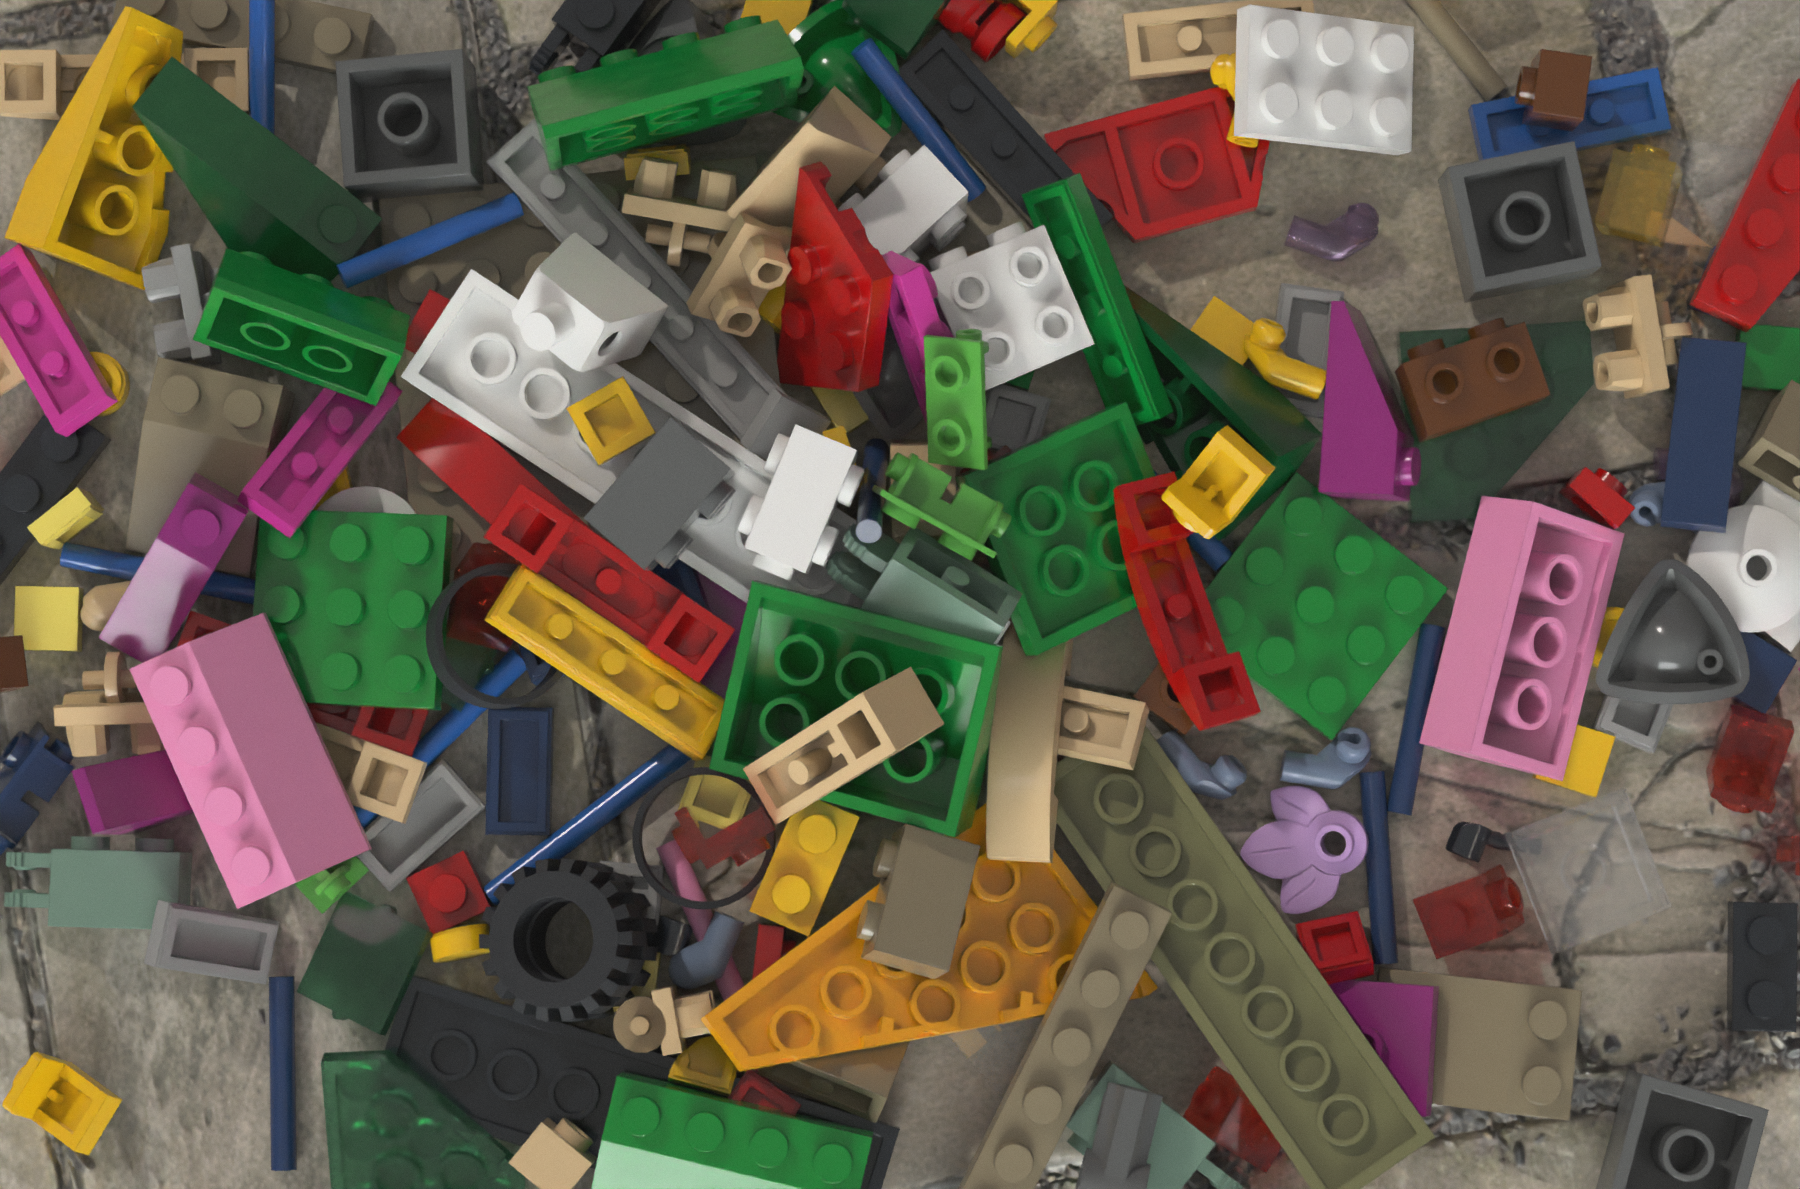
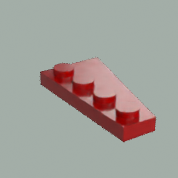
M1799 78L1790 87L1689 303L1690 306L1744 332L1749 331L1800 270Z

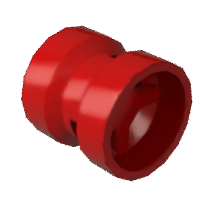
M951 0L942 11L938 22L952 34L961 33L971 42V51L983 62L987 63L1001 51L1006 44L1007 37L1023 21L1027 14L1013 2L1003 3L1001 0Z

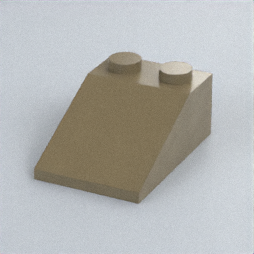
M158 357L142 423L126 550L142 554L148 553L195 472L239 497L243 488L286 436L296 394L283 385ZM251 510L248 511L214 570L251 578L257 556L260 517Z
M1378 967L1377 981L1439 986L1432 1104L1570 1121L1582 990L1569 987Z

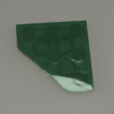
M1585 321L1526 324L1551 394L1541 402L1420 443L1400 389L1401 409L1414 437L1413 447H1418L1421 455L1420 479L1418 484L1411 486L1410 502L1408 501L1409 524L1473 520L1476 518L1481 496L1495 497L1594 384L1591 334ZM1470 328L1399 332L1396 335L1398 367L1402 363L1409 361L1407 350L1423 343L1443 338L1445 346L1448 348L1469 341L1467 330Z
M390 1050L325 1052L323 1054L321 1072L331 1189H529L528 1179L509 1164L514 1154Z

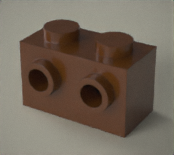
M1503 317L1468 329L1469 341L1446 348L1443 338H1439L1406 351L1409 361L1402 363L1394 372L1420 443L1533 405L1551 395L1525 321L1507 327Z

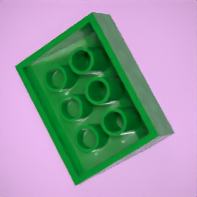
M749 16L724 25L725 34L700 40L698 32L685 33L663 41V50L638 56L637 49H626L602 57L600 59L601 67L576 73L575 66L569 65L545 71L537 76L538 84L527 87L549 170H558L795 106L804 72L801 57L778 19L762 23L760 16Z
M754 580L750 588L709 769L749 780L743 768L860 693L912 667L943 720L944 725L819 800L956 837L972 827L987 765L1003 646Z
M622 1071L616 1078L591 1189H861L873 1132L797 1113L791 1114L779 1109L746 1101H738L727 1096Z

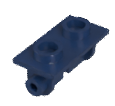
M38 721L28 734L24 731L18 732L6 746L0 757V763L5 765L0 771V856H2L7 847L10 849L16 848L18 842L40 814L38 809L22 799L25 793L30 790L46 802H49L70 772L76 767L71 762L74 756H72L70 745L59 738H56L51 746L47 745L46 743L50 737L43 724Z

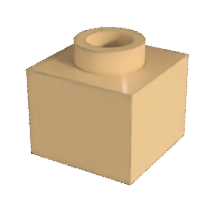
M547 1117L513 1156L509 1164L539 1189H573L597 1160V1157L588 1151L593 1141L580 1128L566 1118H562L557 1125Z

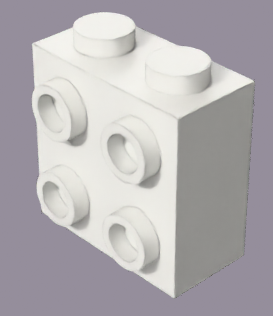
M923 145L913 155L904 149L892 158L878 173V177L882 181L867 198L864 199L859 193H856L838 208V211L853 208L865 228L869 242L874 248L879 250L881 255L893 251L918 263L920 260L919 256L931 245L938 251H941L965 229L966 224L963 221L967 217L968 191L938 158Z
M1020 221L986 236L990 248L967 256L964 246H960L928 260L932 270L930 273L938 290V296L933 300L940 320L946 324L954 338H956V331L978 329L982 331V341L989 343V352L984 354L985 391L1095 344L1044 225L1026 232Z
M796 424L790 437L778 433L764 466V470L767 473L774 475L765 498L755 494L752 495L738 528V531L749 535L744 548L757 553L752 564L753 566L791 581L795 569L808 574L813 563L825 567L839 534V530L829 526V523L838 503L848 507L851 506L865 472L864 468L854 465L858 457L856 449Z

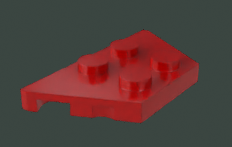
M1219 86L1044 134L1043 138L1074 174H1081L1085 186L1113 215L1112 221L1133 244L1255 211L1258 206L1264 165L1270 140L1259 139L1257 147L1254 148L1241 146L1227 140L1235 110V101L1227 89H1221Z
M819 161L799 167L791 243L787 256L792 269L786 278L784 304L781 310L782 322L777 357L779 380L783 384L860 392L879 385L893 273L879 250L874 248L869 242L865 228L853 208L838 211L825 190L826 184L832 175L826 165Z

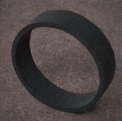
M488 564L460 576L440 593L428 616L426 648L434 672L444 686L454 695L478 707L505 709L524 704L546 693L563 675L561 671L551 665L544 679L529 693L520 697L501 698L484 694L472 688L460 678L448 660L443 644L442 628L444 615L452 597L467 581L477 577L496 575L510 578L517 566H519L516 564Z
M696 767L668 776L648 793L636 814L632 843L639 870L657 893L683 907L714 909L740 900L761 882L775 852L776 832L771 816L749 782L740 777L711 770L709 767ZM696 775L721 776L739 784L757 802L764 816L767 828L766 853L757 874L739 892L717 901H694L678 896L668 890L650 870L643 851V825L652 803L670 785L684 778Z

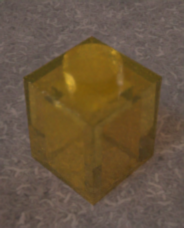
M1633 144L1631 152L1614 149L1594 221L1601 234L1663 248L1683 176L1678 164L1669 161L1670 152L1643 144Z

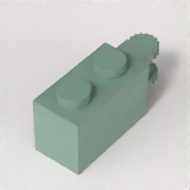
M853 523L847 529L842 540L845 542L844 547H847L848 552L843 550L840 552L836 551L831 555L825 568L828 570L827 574L831 576V580L836 581V584H841L845 590L864 601L861 606L862 609L993 644L1004 629L1023 594L970 560L938 543L936 539L920 529H913L911 527L901 543L884 533L876 542L864 543L856 536V524Z
M71 836V849H51V853L6 852V866L13 867L15 870H36L38 867L50 868L49 893H37L34 889H14L12 892H5L4 907L49 908L48 926L152 929L158 900L190 905L192 852H174V839L135 838V850H110V837Z
M1109 1060L1079 1099L1066 1125L1073 1131L1067 1142L1082 1155L1085 1154L1086 1148L1091 1149L1097 1127L1096 1122L1108 1081L1149 1091L1111 1060ZM1162 1101L1147 1163L1151 1164L1146 1189H1182L1196 1169L1210 1180V1184L1216 1189H1243V1186L1206 1158L1216 1143Z

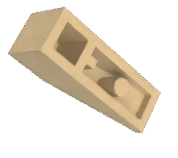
M909 667L860 693L749 764L743 770L773 822L777 825L944 725V722L912 667Z

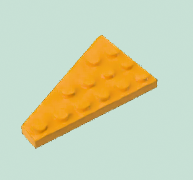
M986 802L975 811L972 827L958 836L952 837L979 845L980 849L949 972L937 979H931L861 958L865 940L857 938V927L866 901L875 902L878 884L702 1017L701 1021L739 1072L1042 1017L1045 1015L1098 907L1055 850L1053 852V863L989 860L986 851ZM1145 970L1129 1001L1144 998L1158 988Z

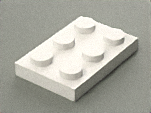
M1251 4L1237 9L1234 136L1390 155H1401L1411 152L1414 27Z

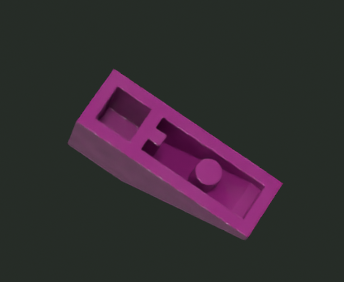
M1331 301L1318 492L1335 499L1410 502L1411 486L1418 484L1421 474L1420 450L1418 447H1413L1414 437L1361 311L1345 301Z
M194 473L105 625L99 639L142 663L166 652L249 511L248 508L237 501V495L202 475Z
M166 750L85 766L72 771L92 834L133 835L194 813Z

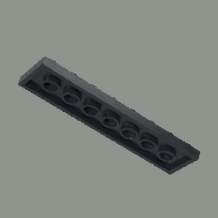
M409 974L369 1098L522 1146L540 1123L547 1117L557 1125L562 1118H566L591 1138L593 1143L588 1148V1151L598 1158L617 1075L624 1071L678 1084L668 1081V1075L677 1057L672 1055L663 1056L662 1052L656 1050L647 1053H635L625 1049L615 1037L567 1022L537 1020L536 1015H523L511 1008L512 1005ZM736 1076V1077H735V1081H734V1085H733L732 1091H733V1089L736 1087V1085L738 1084V1082L740 1081V1079H741L742 1077H739V1076ZM784 1091L802 1104L797 1114L873 1132L861 1189H881L900 1127L879 1120L873 1123L840 1108ZM597 1160L590 1168L595 1169Z

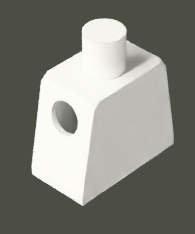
M575 232L539 265L513 309L511 316L513 321L521 327L522 337L528 346L539 351L549 349L572 369L584 372L640 355L669 306Z

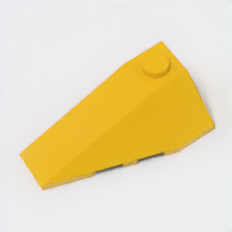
M125 6L28 174L4 238L57 260L145 290L141 269L158 261L168 234L170 210L163 209L166 172H173V167L132 106L171 57L181 63L183 31L137 9Z

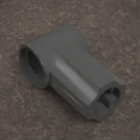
M1108 1081L1096 1122L1097 1127L1091 1149L1086 1148L1076 1189L1147 1188L1151 1164L1147 1163L1163 1098L1162 1095Z

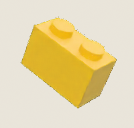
M817 800L789 817L749 911L809 937L861 817L821 800Z

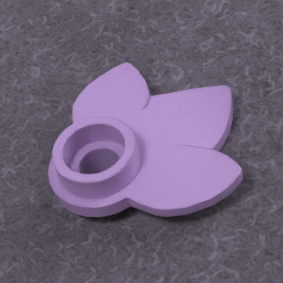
M1297 785L1274 789L1270 793V801L1277 821L1268 823L1253 832L1243 845L1240 856L1255 871L1273 879H1282L1280 901L1281 909L1284 913H1306L1322 907L1333 899L1337 892L1341 875L1354 870L1362 863L1368 851V835L1364 825L1358 818L1345 811L1331 810L1322 796L1311 788ZM1330 831L1339 832L1345 838L1346 847L1340 855L1331 854L1325 848L1324 839Z

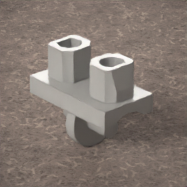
M190 243L171 247L172 257L159 260L141 269L148 300L151 303H158L180 298L184 319L153 325L157 354L161 358L174 361L194 360L203 367L221 364L222 358L219 349L193 340L209 295L202 254L200 251H193ZM218 268L210 270L212 283Z

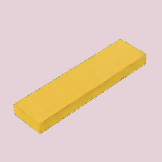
M524 564L517 566L484 620L695 762L703 760L716 738L725 699L646 648L638 640L540 574H537Z

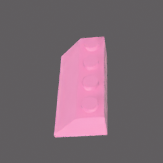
M1481 496L1419 741L1420 744L1463 757L1563 781L1624 533L1534 501Z
M261 613L189 641L129 669L237 909L372 849L266 613Z

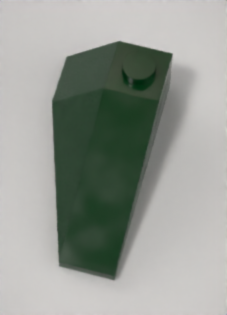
M1125 286L1174 411L1161 419L1136 426L1145 444L1147 445L1154 441L1171 472H1175L1177 480H1179L1215 434L1228 425L1275 467V470L1234 521L1214 535L1220 541L1233 532L1294 475L1318 442L1322 433L1275 387Z

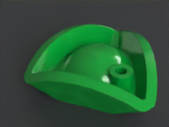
M834 0L810 14L787 35L801 57L804 72L796 105L772 112L801 123L835 86L893 139L901 131L903 120L857 63L851 52L862 42L871 38L899 73L895 52L852 20L842 7L844 0Z

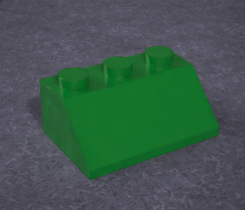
M226 248L193 340L376 406L403 355L410 315L395 310L392 304L374 296L359 297L337 289L329 280L314 274L299 275L274 266L267 257L250 251L236 252Z

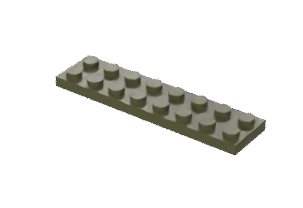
M1146 725L1134 770L1072 757H1066L1057 763L1054 795L1058 799L1056 823L1105 893L1112 881L1168 908L1172 912L1150 958L1311 1189H1361L1435 1138L1430 1128Z

